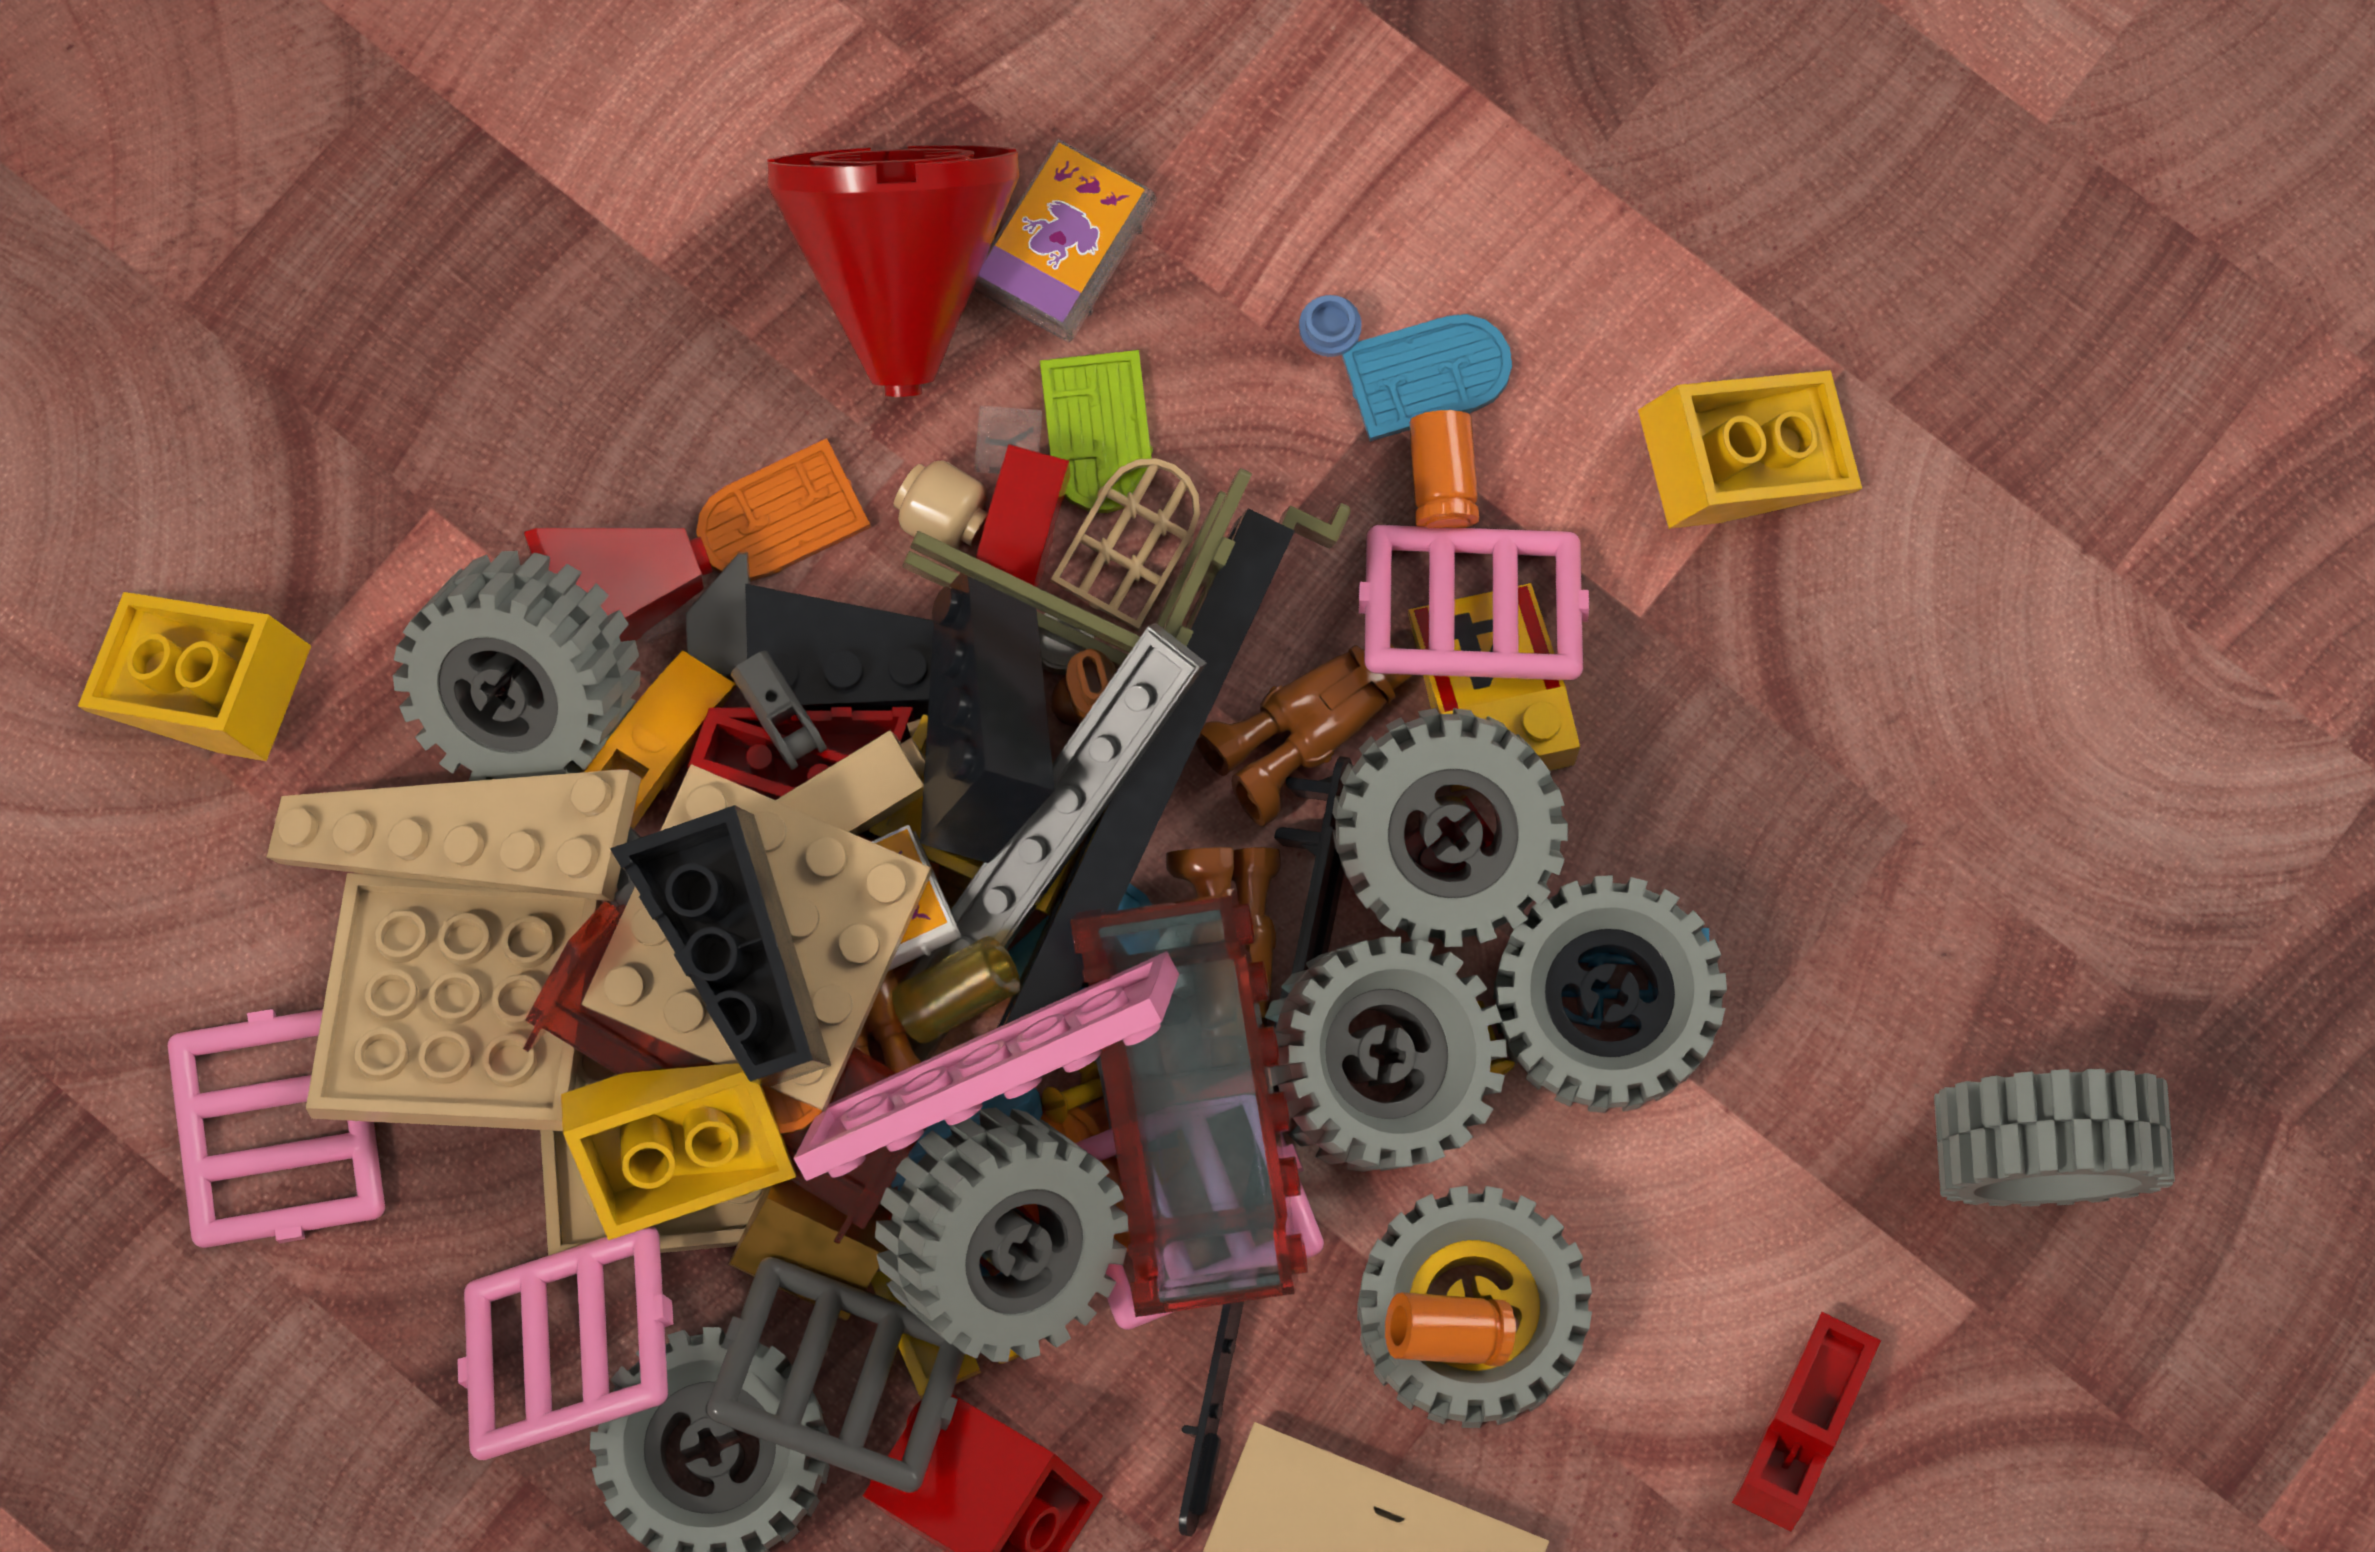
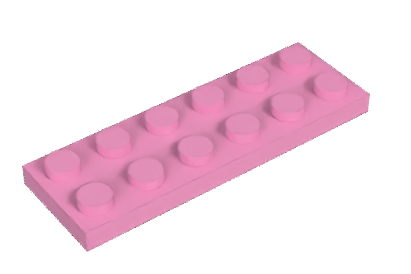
M1166 951L834 1101L827 1106L825 1112L823 1111L814 1118L794 1160L806 1181L826 1172L832 1178L842 1176L861 1165L866 1159L865 1155L884 1146L890 1152L905 1148L923 1135L924 1128L942 1120H945L947 1125L963 1122L975 1115L983 1107L982 1102L1004 1093L1007 1099L1021 1096L1036 1087L1041 1082L1042 1075L1062 1066L1065 1072L1079 1070L1096 1060L1101 1054L1100 1049L1120 1040H1123L1126 1046L1137 1044L1149 1038L1160 1029V1023L1163 1021L1168 1004L1170 1003L1179 972Z

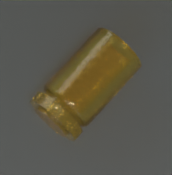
M986 936L915 975L912 979L895 986L892 991V1001L896 1015L907 1033L916 1039L917 1042L926 1044L1018 993L1020 979L1016 965L1004 946L995 938Z

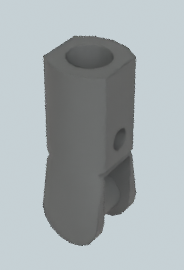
M758 652L738 664L732 670V678L791 770L798 767L796 760L816 748L820 753L827 750L818 730L769 652ZM796 715L803 727L782 738L776 726Z

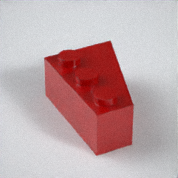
M831 707V711H806L822 737L827 750L820 753L816 748L796 760L798 767L794 770H791L784 761L752 708H709L687 767L689 769L692 764L768 798L777 800L890 730L898 737L901 743L908 740L910 735L907 723L915 721L913 707H892V711H852V707ZM794 715L776 726V729L781 737L785 738L803 726L797 716ZM870 828L862 833L874 839L878 837L869 832Z

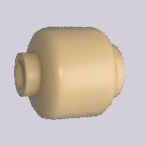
M943 460L934 461L927 467L922 464L916 465L903 481L893 503L894 507L900 510L898 520L904 532L915 537L917 531H920L956 549L963 543L973 547L980 540L988 512L984 510L987 502L986 487L980 481Z

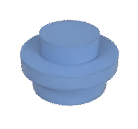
M1335 295L1318 297L1308 303L1301 313L1299 320L1301 339L1308 349L1318 355L1335 357L1345 354L1356 345L1360 338V314L1357 308L1343 297Z

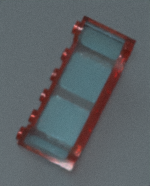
M1235 888L1222 890L1218 895L1111 912H1104L1103 909L1077 912L1070 920L1076 954L1082 953L1084 982H1088L1089 986L1104 979H1110L1113 975L1166 951L1179 972L1170 1003L1168 1004L1163 1021L1160 1023L1161 1027L1155 1034L1134 1045L1126 1046L1123 1040H1120L1100 1049L1125 1210L1128 1215L1130 1234L1128 1251L1129 1257H1132L1136 1279L1135 1282L1130 1283L1135 1317L1295 1294L1298 1285V1274L1308 1273L1303 1234H1294L1290 1198L1301 1196L1300 1178L1295 1156L1284 1158L1280 1132L1290 1131V1117L1285 1092L1273 1093L1269 1067L1280 1066L1279 1048L1274 1026L1263 1028L1259 1002L1269 1000V987L1264 961L1252 962L1249 944L1255 943V935L1249 903L1239 904Z

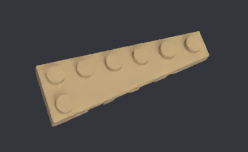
M619 769L281 796L267 858L282 865L614 901L621 866L610 848L627 843L641 777L630 770Z

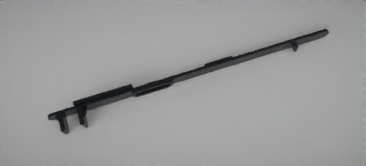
M1340 756L1335 763L1333 775L1319 781L1294 777L1286 778V786L1297 797L1327 801L1321 832L1280 827L1274 835V838L1282 846L1307 849L1316 856L1291 975L1308 970L1309 968L1306 965L1308 961L1321 954L1328 953L1344 877L1342 863L1335 848L1333 830H1336V819L1332 812L1335 795L1341 796L1344 786L1340 778L1348 763L1352 765L1349 757ZM1283 988L1280 999L1286 998L1289 994ZM1275 1022L1273 1031L1276 1029L1277 1022ZM1273 1053L1268 1054L1266 1069L1274 1067ZM1278 1085L1267 1087V1096L1270 1104L1282 1099ZM1277 1120V1122H1278V1124H1279V1127H1280V1125H1281V1120ZM1257 1142L1242 1210L1255 1246L1270 1179L1268 1168ZM1249 1282L1225 1292L1198 1427L1189 1425L1182 1427L1183 1433L1195 1438L1179 1515V1532L1184 1536L1191 1537L1197 1529L1200 1516L1207 1513L1221 1445V1438L1217 1435L1223 1411L1227 1382Z

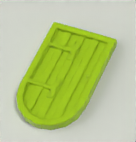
M1139 350L1040 360L1050 456L1069 461L1070 479L1064 496L1071 504L1087 512H1090L1096 502L1099 489L1105 486L1107 481L1120 467L1138 459L1152 458L1153 448L1149 440ZM1137 468L1123 475L1112 489L1126 497L1129 492L1133 494L1147 468ZM1106 497L1097 513H1110L1125 507Z

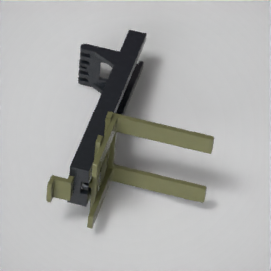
M1240 468L1236 472L1227 493L1221 490L1218 492L1156 622L1207 664L1087 834L996 1028L1076 993L1081 987L1087 988L1140 964L1111 922L1293 534L1297 533L1330 549L1337 543L1350 516L1351 509L1348 505L1340 503L1333 510L1328 523L1291 505L1282 513L1279 522L1248 508L1234 522L1226 538L1223 535L1252 473ZM917 531L910 545L911 549L1128 653L1131 652L1140 639V636L920 531ZM912 551L908 552L902 565L903 568L942 587H949L959 575ZM1203 587L1186 626H1181L1196 593ZM1037 611L1039 633L1079 652L1090 648L1101 651L1114 663L1116 670L1119 669L1128 654ZM1172 993L1170 1003L1160 1024L1174 1025L1186 1022L1192 1014L1190 1002Z

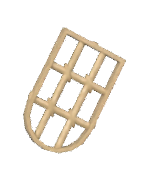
M1157 458L1138 459L1120 467L1107 481L1105 486L1099 489L1096 502L1050 580L1055 585L1086 601L1092 608L1102 610L1137 631L1140 629L1185 548L1191 545L1200 516L1199 494L1190 477L1175 464ZM1137 468H1147L1133 494L1129 492L1126 497L1112 489L1123 475ZM1158 469H1162L1174 474L1180 482L1164 510L1159 509L1156 514L1140 505L1139 502ZM1186 490H1188L1192 498L1193 517L1188 531L1169 521ZM1108 497L1125 508L1108 538L1105 539L1103 537L1101 542L1085 533L1105 498ZM1136 514L1155 525L1137 557L1133 554L1132 558L1129 559L1113 550V547L1130 518L1135 519ZM1166 531L1181 538L1182 541L1163 575L1159 576L1143 567L1160 535L1165 536ZM1082 543L1098 552V555L1078 588L1060 577L1078 545ZM1111 559L1129 571L1108 605L1088 594V591L1104 563L1108 565ZM1141 576L1155 584L1156 587L1139 617L1135 620L1120 612L1118 608L1134 580L1138 582Z

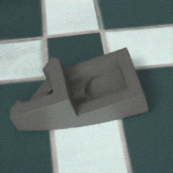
M738 552L686 612L688 654L722 676H731L732 670L738 664L747 660L745 584H750L748 552Z

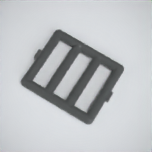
M767 1257L760 1262L740 1317L733 1316L721 1346V1348L727 1349V1353L707 1404V1414L710 1419L717 1423L911 1493L917 1491L923 1483L940 1429L946 1431L951 1422L958 1399L951 1396L965 1353L953 1344H949L909 1311L905 1305L776 1257ZM780 1287L816 1302L777 1412L774 1415L739 1402L738 1398L778 1288ZM842 1310L878 1325L839 1438L804 1426L801 1422L840 1311ZM904 1333L940 1348L902 1461L866 1449L864 1445L897 1348Z

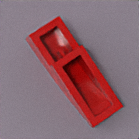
M1008 444L976 555L977 559L1039 588L1053 543V531L1070 479V463L1068 460Z
M1821 1312L1732 1500L1733 1504L1792 1532L1803 1515L1825 1463L1838 1441L1881 1343L1880 1339Z

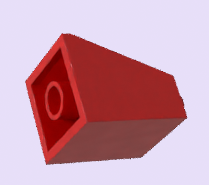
M953 1394L951 1397L958 1399L951 1422L946 1431L940 1429L921 1487L915 1492L908 1493L871 1479L868 1488L862 1495L887 1516L944 1552H1068L1103 1497L1099 1491L1056 1454ZM922 1400L911 1410L906 1428L889 1455H887L888 1457L902 1461Z

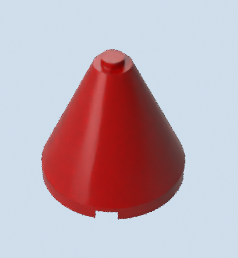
M917 145L908 146V149L871 151V147L814 151L767 159V187L871 383L884 386L885 396L889 397L921 395L922 384L934 382L1020 177L1018 152L1014 148L1000 146Z

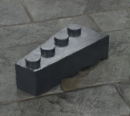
M960 572L949 587H943L939 591L932 609L934 626L920 844L989 863L1055 791L1037 610Z
M745 584L747 659L761 651L769 652L805 711H831V707H852V711H892V707H913L915 719H921L923 714L928 716L933 620Z
M733 805L610 848L622 869L626 870L640 893L639 898L652 920L658 923L675 952L673 955L687 977H690L707 1006L705 1008L750 1082L771 1087L831 1066L754 814Z

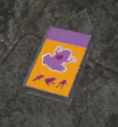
M1057 139L991 245L977 277L974 291L1064 341L1071 342L1087 316L1093 314V306L1135 238L1143 233V225L1157 204L1155 193L1144 185Z

